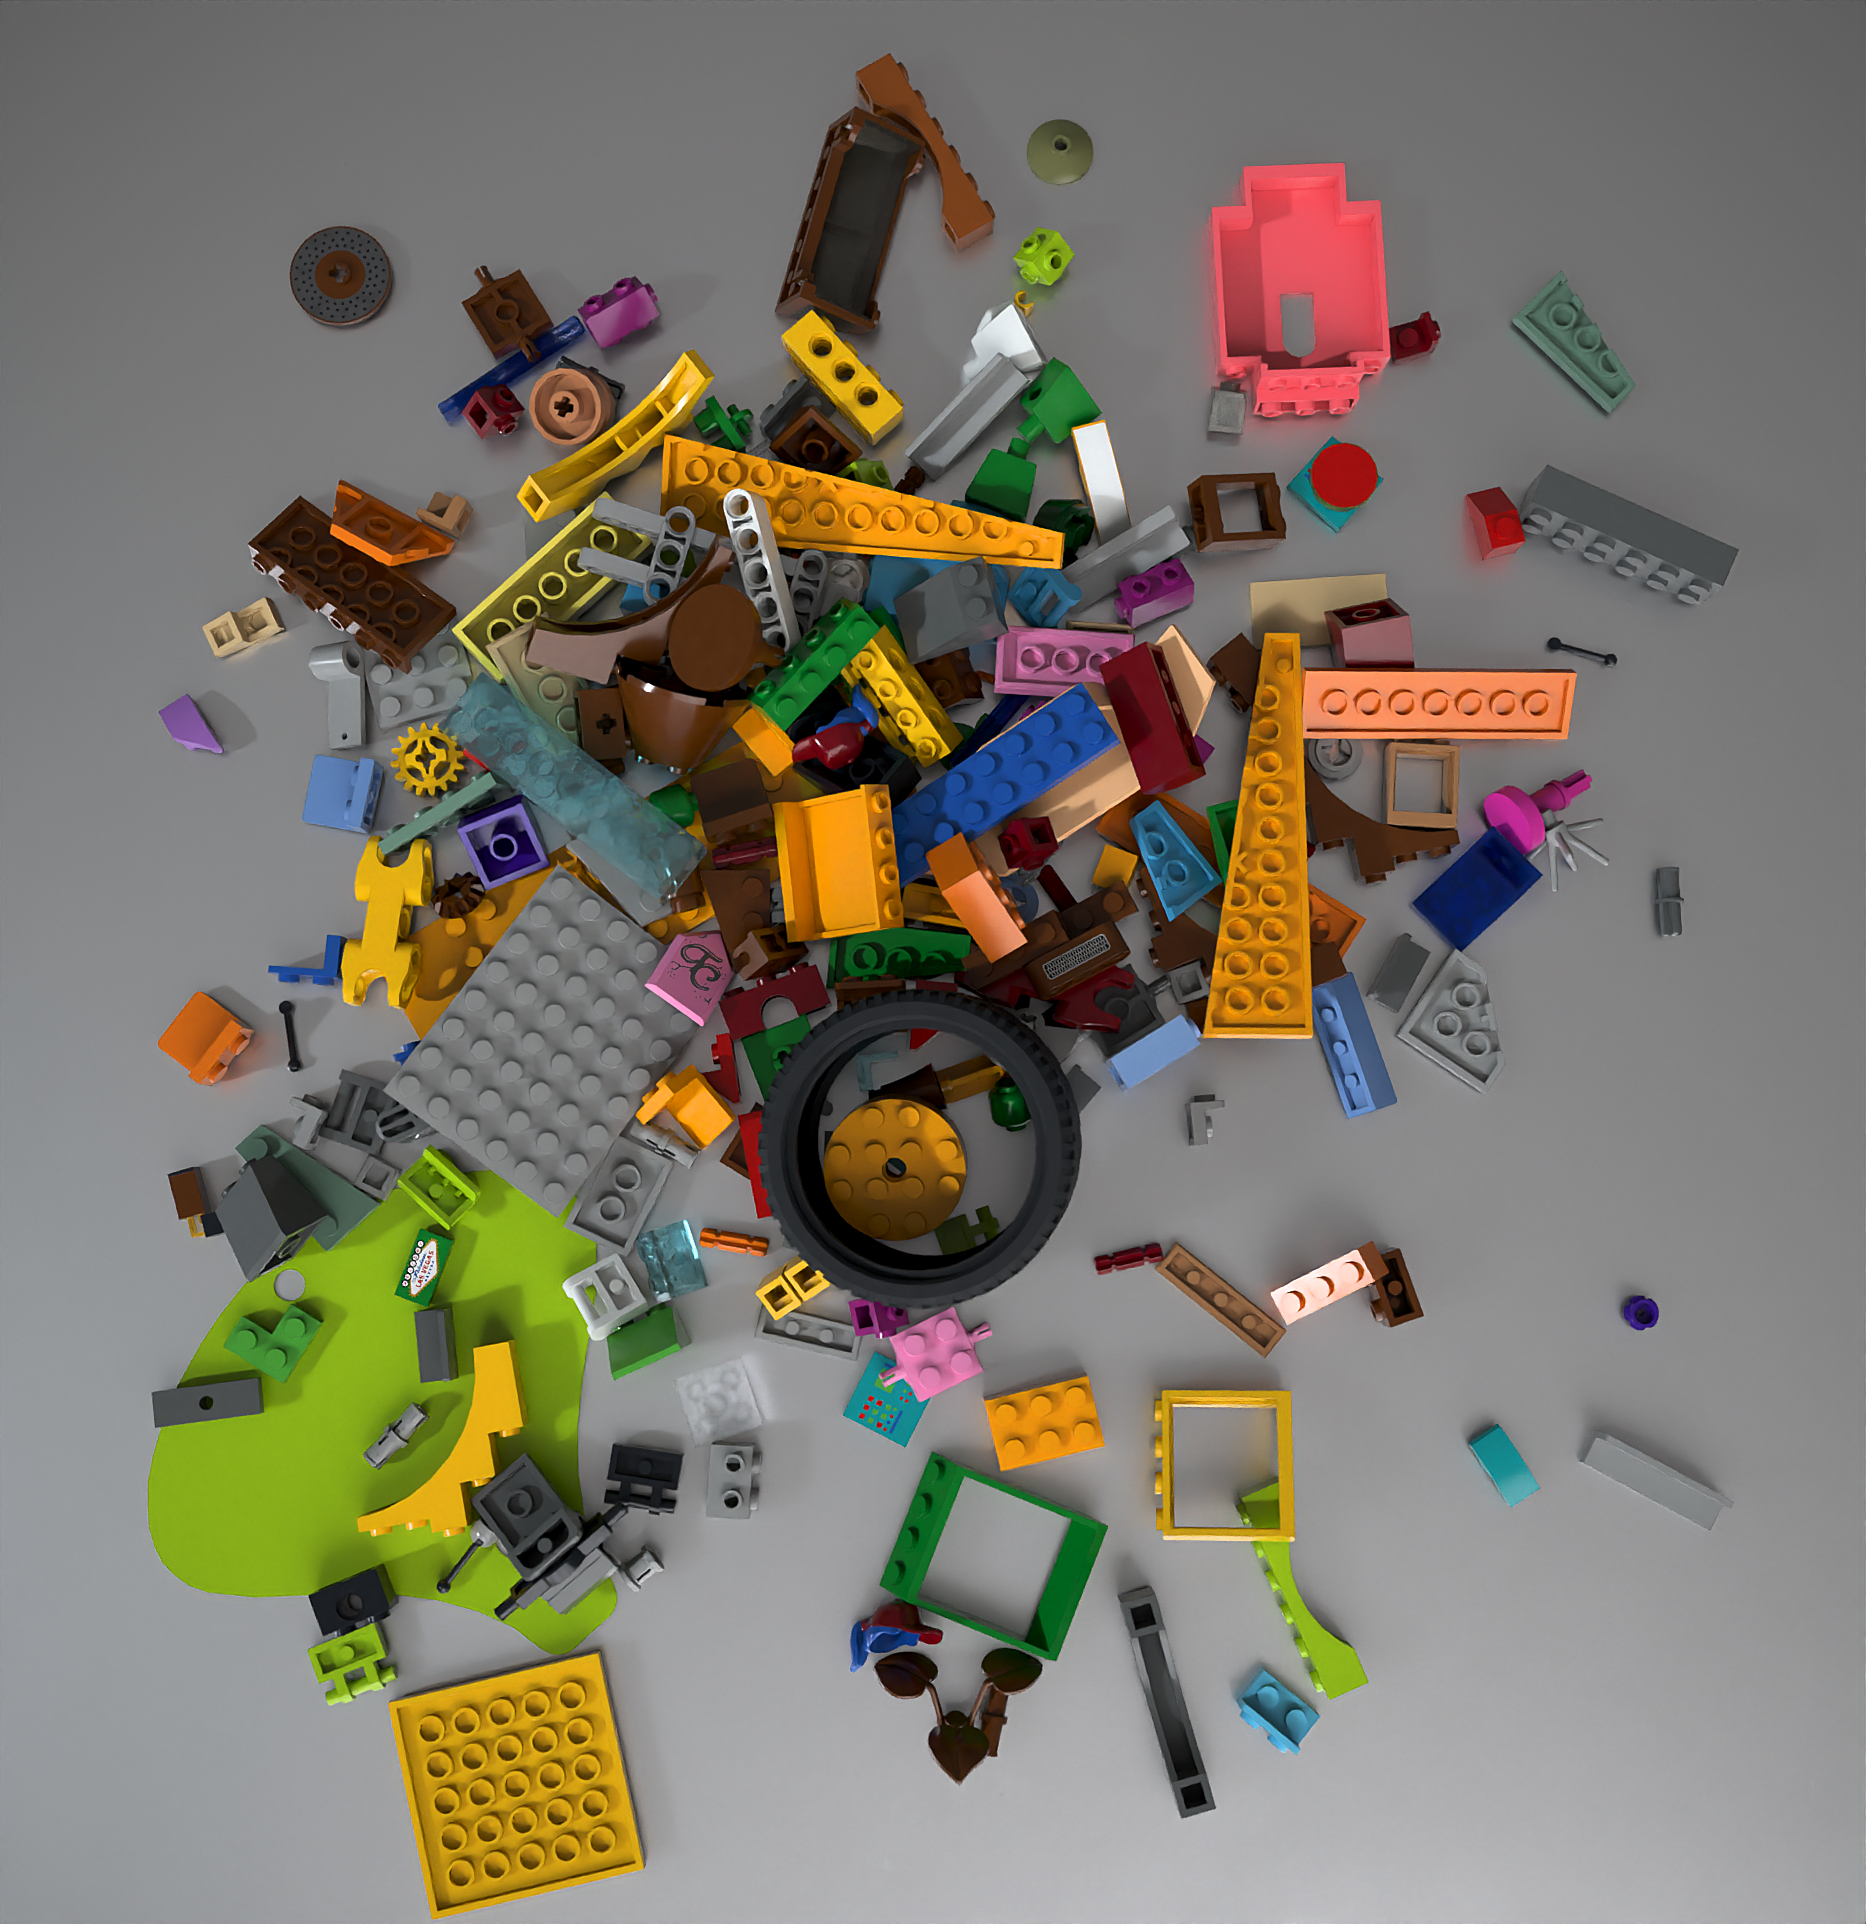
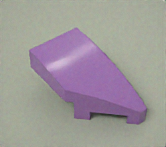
M188 693L159 711L172 737L177 742L182 743L188 750H197V748L211 749L214 753L219 754L224 751L214 731L207 725L195 701Z

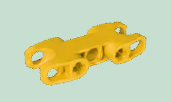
M371 835L357 866L354 887L356 899L360 902H368L363 938H349L344 947L341 964L344 1002L351 1006H361L366 998V992L371 982L379 977L386 976L388 980L387 999L389 1000V1006L395 1009L406 1010L413 990L419 980L422 961V950L419 943L408 942L413 906H428L431 901L435 879L432 844L426 839L415 838L411 845L408 859L402 865L390 868L388 865V855H383L377 844L383 839L381 836Z

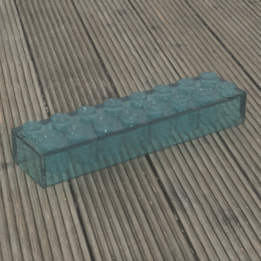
M481 672L437 726L449 739L663 907L708 852L699 840L483 672Z

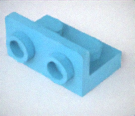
M1263 1667L1236 1700L1239 1707L1243 1710L1240 1713V1717L1254 1729L1261 1725L1270 1733L1267 1739L1283 1753L1289 1749L1297 1755L1301 1750L1298 1744L1320 1718L1316 1711Z

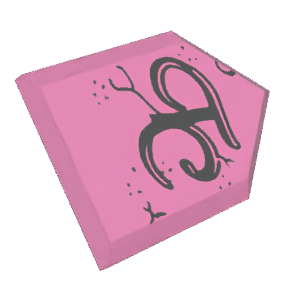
M721 930L678 934L645 984L648 989L701 1026L707 1021L734 976V970Z

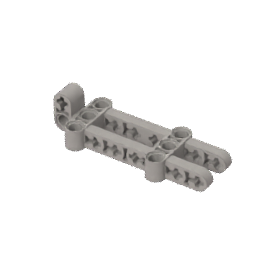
M597 498L592 517L604 523L657 539L651 565L647 566L600 550L583 547L577 566L586 571L642 588L644 600L650 606L661 600L651 594L650 587L653 584L662 583L668 588L669 594L687 579L680 575L688 550L706 555L716 533L695 527L696 520L694 514L684 506L672 507L663 517L611 499ZM674 518H682L686 521L688 529L685 532H676L670 527L669 522ZM730 538L732 549L735 552L732 538ZM816 549L806 550L798 560L779 554L786 581L790 582L788 589L802 638L811 630V626L815 625L841 597L856 603L859 594L857 590L838 583H829L827 587L823 586L829 566L828 559L823 552ZM666 550L673 551L678 556L679 561L675 565H666L661 561L659 555ZM735 556L734 564L739 566L737 556ZM807 560L816 562L820 573L817 575L807 574L803 569V562ZM762 566L759 572L767 575L766 567ZM796 593L806 594L810 599V606L807 608L798 607L794 603L793 595ZM768 604V613L772 617L776 613L777 607ZM781 633L778 636L777 644L782 648L786 645V638Z

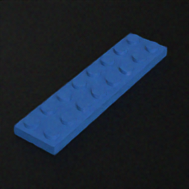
M1082 682L891 809L900 889L931 869L925 853L962 832L968 843H971L1121 743Z

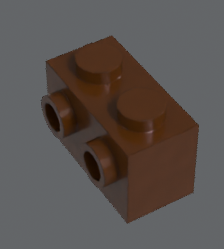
M1390 1247L1379 1251L1390 1273L1364 1287H1369L1373 1301L1369 1302V1306L1376 1322L1381 1321L1383 1326L1392 1328L1423 1317L1424 1314L1400 1248Z

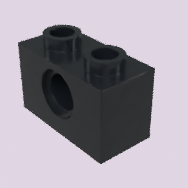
M384 1563L327 1585L308 1595L322 1635L326 1636L334 1632L336 1638L357 1629L355 1623L368 1619L369 1623L373 1624L389 1617V1610L398 1604ZM349 1594L357 1595L361 1599V1611H354L349 1607Z

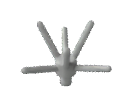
M1551 808L1545 809L1540 812L1545 825L1543 843L1528 852L1518 862L1519 867H1524L1548 844L1551 891L1557 892L1556 847L1559 846L1572 870L1575 871L1578 868L1567 841L1602 864H1609V860L1570 833L1571 831L1602 825L1604 819L1598 818L1566 825L1563 820L1557 821Z

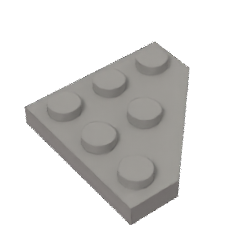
M1454 949L1396 1036L1485 1094L1489 1091L1506 1063L1503 1050L1501 1051L1499 1044L1498 1026L1493 1003L1490 1002L1486 970L1459 950Z

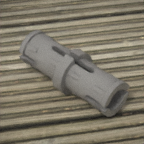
M637 1118L629 1132L630 1136L656 1149L655 1153L659 1155L665 1154L688 1169L691 1168L701 1149L674 1135L675 1131L670 1128L665 1130L651 1121L643 1125Z
M412 1402L393 1424H387L380 1438L363 1453L366 1461L374 1468L381 1469L400 1447L404 1448L409 1443L408 1439L429 1419V1414L418 1403Z

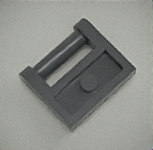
M342 1069L339 1079L342 1080L326 1125L321 1126L318 1135L378 1155L383 1139L376 1133L377 1117L382 1112L395 1107L397 1101L383 1091L387 1084ZM357 1085L362 1087L347 1131L344 1133L339 1131L354 1086Z

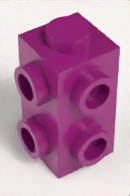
M636 276L619 280L614 284L613 289L603 295L590 297L584 302V306L577 309L589 333L601 349L606 346L612 347L617 345L626 334L635 329L640 330L649 326L652 323V319L659 316L654 303L658 302L655 292L649 283L643 285Z
M1179 558L1169 562H1161L1151 570L1139 575H1130L1118 583L1117 598L1114 599V605L1118 615L1121 618L1126 617L1131 628H1135L1193 603L1194 582Z

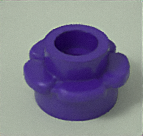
M1642 1295L1634 1296L1630 1299L1629 1305L1624 1307V1317L1626 1320H1629L1630 1326L1635 1330L1652 1328L1658 1321V1306L1650 1298L1645 1299ZM1641 1309L1644 1311L1643 1316L1638 1314V1311Z

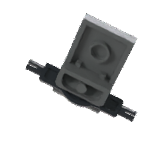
M528 1453L521 1455L470 1499L508 1552L506 1556L522 1576L510 1588L511 1595L493 1609L501 1621H504L518 1607L522 1610L526 1609L540 1596L559 1614H567L621 1567L603 1541L613 1533L612 1526L629 1513L625 1505L618 1501L604 1515L598 1512L586 1521L580 1511L569 1508Z

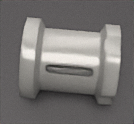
M645 1544L641 1547V1552L627 1564H620L621 1567L618 1569V1572L625 1583L634 1592H637L641 1589V1583L656 1571H663L665 1567L655 1551L648 1544Z

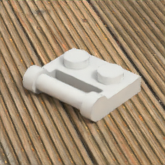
M617 1252L571 1276L562 1285L566 1295L569 1298H573L588 1324L587 1332L593 1341L603 1340L610 1334L611 1330L650 1310L645 1298ZM592 1284L609 1313L601 1317L585 1292L586 1287Z

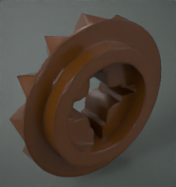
M470 871L463 876L456 873L452 879H444L443 886L434 888L436 895L430 900L434 906L433 909L440 917L456 919L476 909L482 902L486 890L479 876H474ZM459 891L462 895V898H459L454 894Z

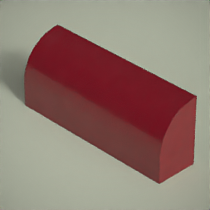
M1145 641L1099 665L1142 794H1156L1173 790L1206 775L1162 647Z

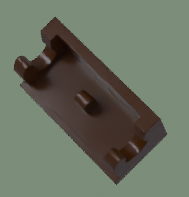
M786 925L750 931L747 934L748 938L734 950L733 958L741 957L745 952L749 955V964L744 966L739 972L743 981L772 974L785 973L790 967L805 957L809 950L804 942L788 943Z

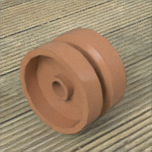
M558 368L547 372L535 383L530 395L529 412L534 426L544 438L555 444H589L608 431L615 419L616 401L612 389L602 376L591 370Z

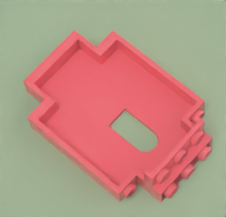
M1344 163L1243 167L1239 180L1240 206L1212 207L1208 219L1217 376L1226 375L1228 379H1241L1246 375H1250L1252 412L1262 413L1264 417H1276L1281 415L1282 412H1296L1300 416L1312 415L1316 411L1329 410L1331 414L1347 413L1354 409L1359 399V383L1363 375L1381 371V369L1385 368L1391 357L1381 200L1347 201ZM1312 294L1315 349L1307 356L1296 357L1288 353L1283 344L1280 295Z

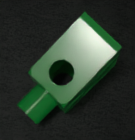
M1053 357L1020 398V404L1029 414V417L1016 430L1029 444L1041 433L1055 443H1059L1071 435L1073 427L1090 423L1101 415L1102 412L1070 367Z
M1012 438L1007 453L992 449L967 488L965 502L986 507L1010 520L1026 524L1037 468L1036 464L1026 460L1031 445L1024 440Z

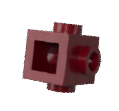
M504 383L492 387L486 385L476 390L462 411V414L480 438L484 439L499 434L505 436L513 432L517 428V421L525 409Z
M1048 816L1015 819L1008 824L1009 828L997 836L1008 869L1022 867L1024 871L1038 869L1044 865L1043 860L1060 849Z

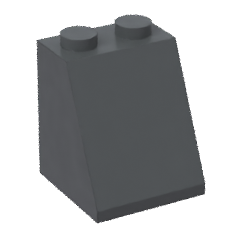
M272 1154L258 1161L253 1158L243 1165L239 1170L240 1178L222 1192L221 1196L224 1199L215 1209L244 1276L249 1282L292 1260L329 1215Z

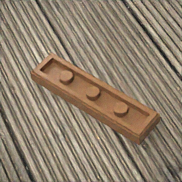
M1176 1241L1164 1255L1163 1260L1154 1268L1264 1358L1268 1356L1287 1331Z

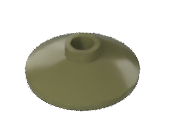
M1062 119L1052 120L1042 124L1032 133L1027 145V160L1032 171L1043 181L1055 185H1066L1079 180L1090 168L1093 160V144L1088 133L1078 124ZM1064 144L1067 148L1060 151L1055 148V145Z

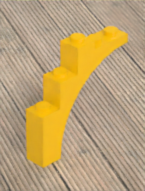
M694 349L684 352L672 370L636 408L582 449L550 467L529 475L516 497L536 523L594 502L610 479L637 470L651 448L664 444V434L681 437L694 417L691 414V410L715 375Z
M515 1339L473 1348L475 1383L472 1406L463 1433L449 1458L429 1481L407 1498L391 1506L365 1513L356 1518L359 1532L370 1531L371 1536H378L393 1532L392 1526L405 1524L406 1529L428 1525L427 1519H430L432 1533L443 1531L444 1537L464 1533V1527L474 1522L468 1481H471V1487L487 1485L492 1481V1477L502 1472L495 1432L499 1433V1438L520 1434V1427L529 1423Z

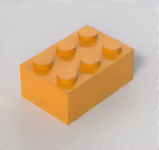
M1086 1373L983 1397L1001 1471L1105 1446L1089 1377Z

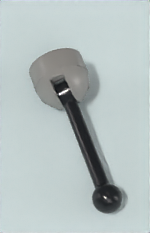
M482 1516L476 1520L471 1528L470 1536L473 1541L471 1546L448 1576L437 1583L436 1588L439 1593L445 1594L449 1592L451 1588L450 1583L478 1547H490L498 1540Z

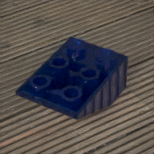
M1492 826L1473 841L1411 904L1457 950L1462 952L1543 875Z

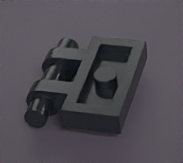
M613 1443L607 1480L619 1481L621 1484L619 1491L606 1489L604 1503L615 1505L618 1501H621L627 1509L631 1507L649 1510V1514L658 1516L660 1512L674 1514L676 1500L663 1498L664 1489L678 1490L684 1453ZM638 1484L652 1487L651 1496L632 1493V1485Z

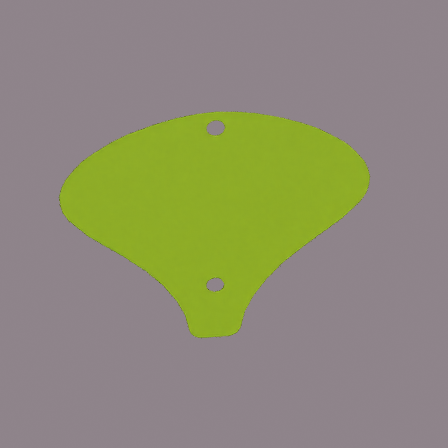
M492 1170L471 1171L467 1173L471 1174L479 1184L481 1190L479 1199L467 1213L447 1230L399 1187L392 1190L387 1201L374 1197L382 1205L331 1251H325L316 1239L311 1236L292 1260L252 1282L247 1281L220 1314L200 1344L177 1388L261 1377L264 1413L161 1427L148 1477V1522L154 1547L162 1563L171 1573L187 1585L208 1593L255 1598L305 1596L327 1585L384 1563L395 1595L437 1600L478 1611L513 1627L540 1649L554 1655H562L572 1651L611 1616L617 1604V1591L609 1577L567 1614H559L540 1596L526 1609L522 1610L518 1607L504 1621H501L493 1609L511 1595L510 1588L522 1576L508 1557L499 1551L497 1542L490 1547H478L450 1583L451 1588L449 1592L445 1594L439 1593L436 1588L437 1583L448 1576L473 1543L470 1536L471 1528L481 1515L472 1502L474 1522L464 1527V1533L444 1537L443 1531L432 1533L430 1519H427L428 1525L406 1529L405 1524L392 1526L393 1532L378 1536H371L370 1531L359 1532L356 1519L365 1513L391 1506L407 1498L434 1476L449 1458L462 1435L472 1406L475 1383L473 1348L515 1339L529 1423L520 1427V1434L499 1438V1433L495 1432L501 1470L503 1472L524 1453L530 1454L569 1508L580 1511L585 1518L578 1473V1418L589 1333L587 1332L588 1324L573 1298H569L566 1295L562 1285L571 1276L597 1263V1243L564 1227L577 1198L573 1196L558 1218H556ZM420 1228L455 1240L430 1307H425L394 1295ZM291 1269L303 1276L305 1289L299 1298L287 1301L277 1295L274 1283L276 1277L281 1272ZM592 1284L586 1287L585 1292L594 1306L596 1288ZM295 1303L324 1321L285 1383L279 1382L223 1347L244 1315L274 1332L289 1306ZM452 1308L459 1378L446 1382L421 1383L414 1312ZM207 1396L206 1405L212 1408L213 1399ZM412 1402L418 1403L429 1414V1419L408 1439L409 1443L404 1448L400 1447L381 1469L378 1470L371 1466L364 1458L363 1453L380 1438L387 1424H393ZM468 1481L470 1499L487 1485L471 1487V1481Z

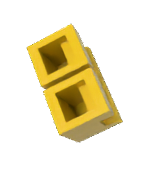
M797 1255L764 1277L755 1293L777 1321L801 1305L803 1300L804 1302L831 1285V1283L822 1278L824 1275L819 1270L814 1272Z

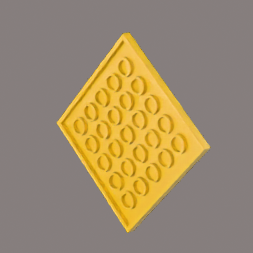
M600 1651L401 1697L388 1702L432 1920L627 1874L645 1868L644 1854Z

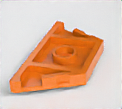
M342 479L338 482L330 534L344 541L347 545L357 548L388 566L452 552L455 540Z

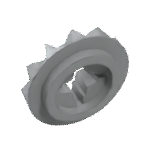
M1311 739L1308 744V760H1310L1314 771L1320 773L1326 779L1341 780L1353 774L1363 758V747L1360 739ZM1337 740H1340L1338 744L1340 746L1339 752L1344 754V758L1338 757L1330 765V754L1324 749H1331Z

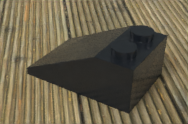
M869 734L864 737L863 750L852 764H847L834 770L827 768L818 758L796 762L792 767L796 773L827 796L860 789V785L864 784L888 785L891 809L902 803L922 779L908 755Z

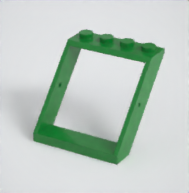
M931 1452L879 1585L905 1602L1047 1660L1057 1661L1109 1526L1083 1512L938 1453ZM964 1476L1072 1520L1027 1637L919 1593Z

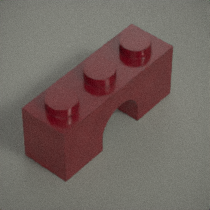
M803 962L788 969L790 974L777 979L776 975L772 974L757 980V987L744 991L743 987H738L724 993L725 999L718 1001L732 1040L737 1043L741 1039L767 1030L763 1019V1011L767 1003L775 998L790 1000L794 1004L799 1017L807 1016L832 1006L817 965L809 966L808 962Z

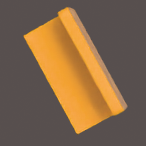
M751 704L752 708L738 718L732 729L776 780L795 764L791 756L795 744L783 730L768 722Z

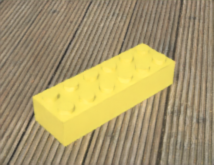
M606 491L598 497L613 500ZM595 500L452 629V632L500 684H507L486 649V645L533 620L535 615L540 616L545 612H548L552 619L576 621L619 582L578 567L577 562L583 547L593 548L640 563L653 551V541L648 536L604 523L592 517Z

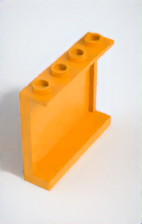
M864 784L860 785V789L800 802L773 804L788 943L817 941L904 927L888 785Z

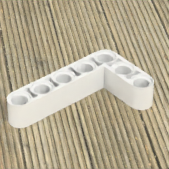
M733 489L725 496L723 506L745 590L760 615L762 637L768 643L777 645L778 636L781 633L784 634L786 645L783 649L786 656L802 637L763 497L758 493L743 489ZM747 498L749 508L745 514H742L740 505L743 499ZM756 532L758 543L752 549L749 539L752 533ZM762 566H765L767 569V578L764 582H761L759 579V570ZM771 600H774L777 610L771 617L768 613V604ZM775 654L776 658H779L781 660L784 658L783 656ZM761 662L755 663L751 670L766 666V664Z

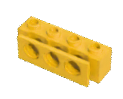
M811 310L781 336L783 348L792 357L791 362L802 374L809 378L813 386L826 399L836 406V411L866 443L870 442L874 446L904 420L902 407L904 403L894 390L890 389L887 391L879 383L881 378L872 366L868 364L865 367L857 359L858 353L847 340L842 342L834 334L836 330L832 323L825 316L819 318ZM820 352H827V353H829V354H827L826 356H819V355H817V354H819ZM843 376L851 377V379L847 381L840 380V378ZM868 400L875 402L868 406L861 404Z
M886 625L880 627L875 636L841 671V674L852 690L856 684H860L858 680L863 679L867 688L864 689L861 686L865 697L877 710L879 715L878 727L892 747L908 755L912 763L918 759L922 766L927 768L951 753L964 739L916 668L909 664L907 655ZM880 707H882L885 713L887 714L885 718L879 712ZM901 735L906 741L907 745L905 746L900 742L898 738Z

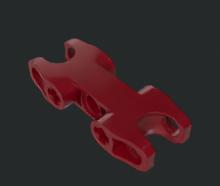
M972 937L971 942L978 946V944ZM1113 965L1059 995L1044 1001L1056 1005L1052 1018L1061 1024L1083 1031L1119 1033L1122 1024L1121 1019L1100 1010L1095 1005V998L1101 990L1107 987H1118L1126 990L1133 989L1136 980L1135 975ZM1025 967L979 991L975 989L966 971H957L953 980L954 983L958 984V987L977 995L981 999L1008 1008L1016 1007L1020 994L1040 1000L1024 971Z

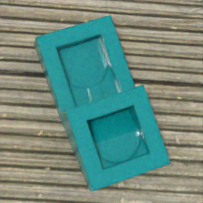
M1499 1424L1494 1425L1469 1442L1481 1466L1490 1475L1504 1501L1511 1508L1540 1489L1529 1468Z

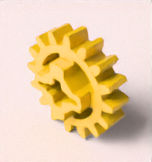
M423 722L419 732H416L410 726L408 728L410 736L407 739L402 736L397 738L402 744L401 748H392L391 750L393 754L398 756V760L390 763L391 767L400 770L394 777L399 782L406 781L403 788L411 792L416 788V794L422 798L425 796L426 791H429L433 798H438L439 789H443L448 793L451 791L449 787L451 782L458 785L461 784L460 779L456 776L457 773L467 772V768L460 764V761L468 757L463 755V751H458L464 745L460 739L452 740L455 733L451 729H447L442 734L443 729L439 723H435L432 730H430L428 725ZM434 739L444 742L449 750L444 748L437 749ZM418 743V745H417V747L414 749V751H413L412 753H410V751L412 750V748ZM431 753L436 759L430 761L428 768L423 762L428 760V755ZM447 767H449L445 775L441 777V774L445 771ZM410 771H421L424 782L415 779Z

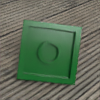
M806 1015L741 1039L764 1102L769 1098V1088L777 1071L782 1069L783 1061L795 1045L801 1042L804 1036L811 1030Z

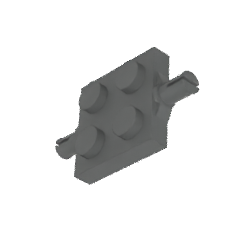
M1130 963L1122 967V969L1135 975L1136 980L1133 989L1126 990L1118 987H1107L1101 990L1095 998V1005L1100 1010L1121 1019L1122 1024L1119 1033L1083 1031L1079 1029L1077 1043L1089 1037L1097 1044L1106 1059L1165 1024L1166 1022L1157 1008L1155 996L1172 988L1170 981L1157 988L1158 985L1168 980L1165 974L1147 985L1138 977Z

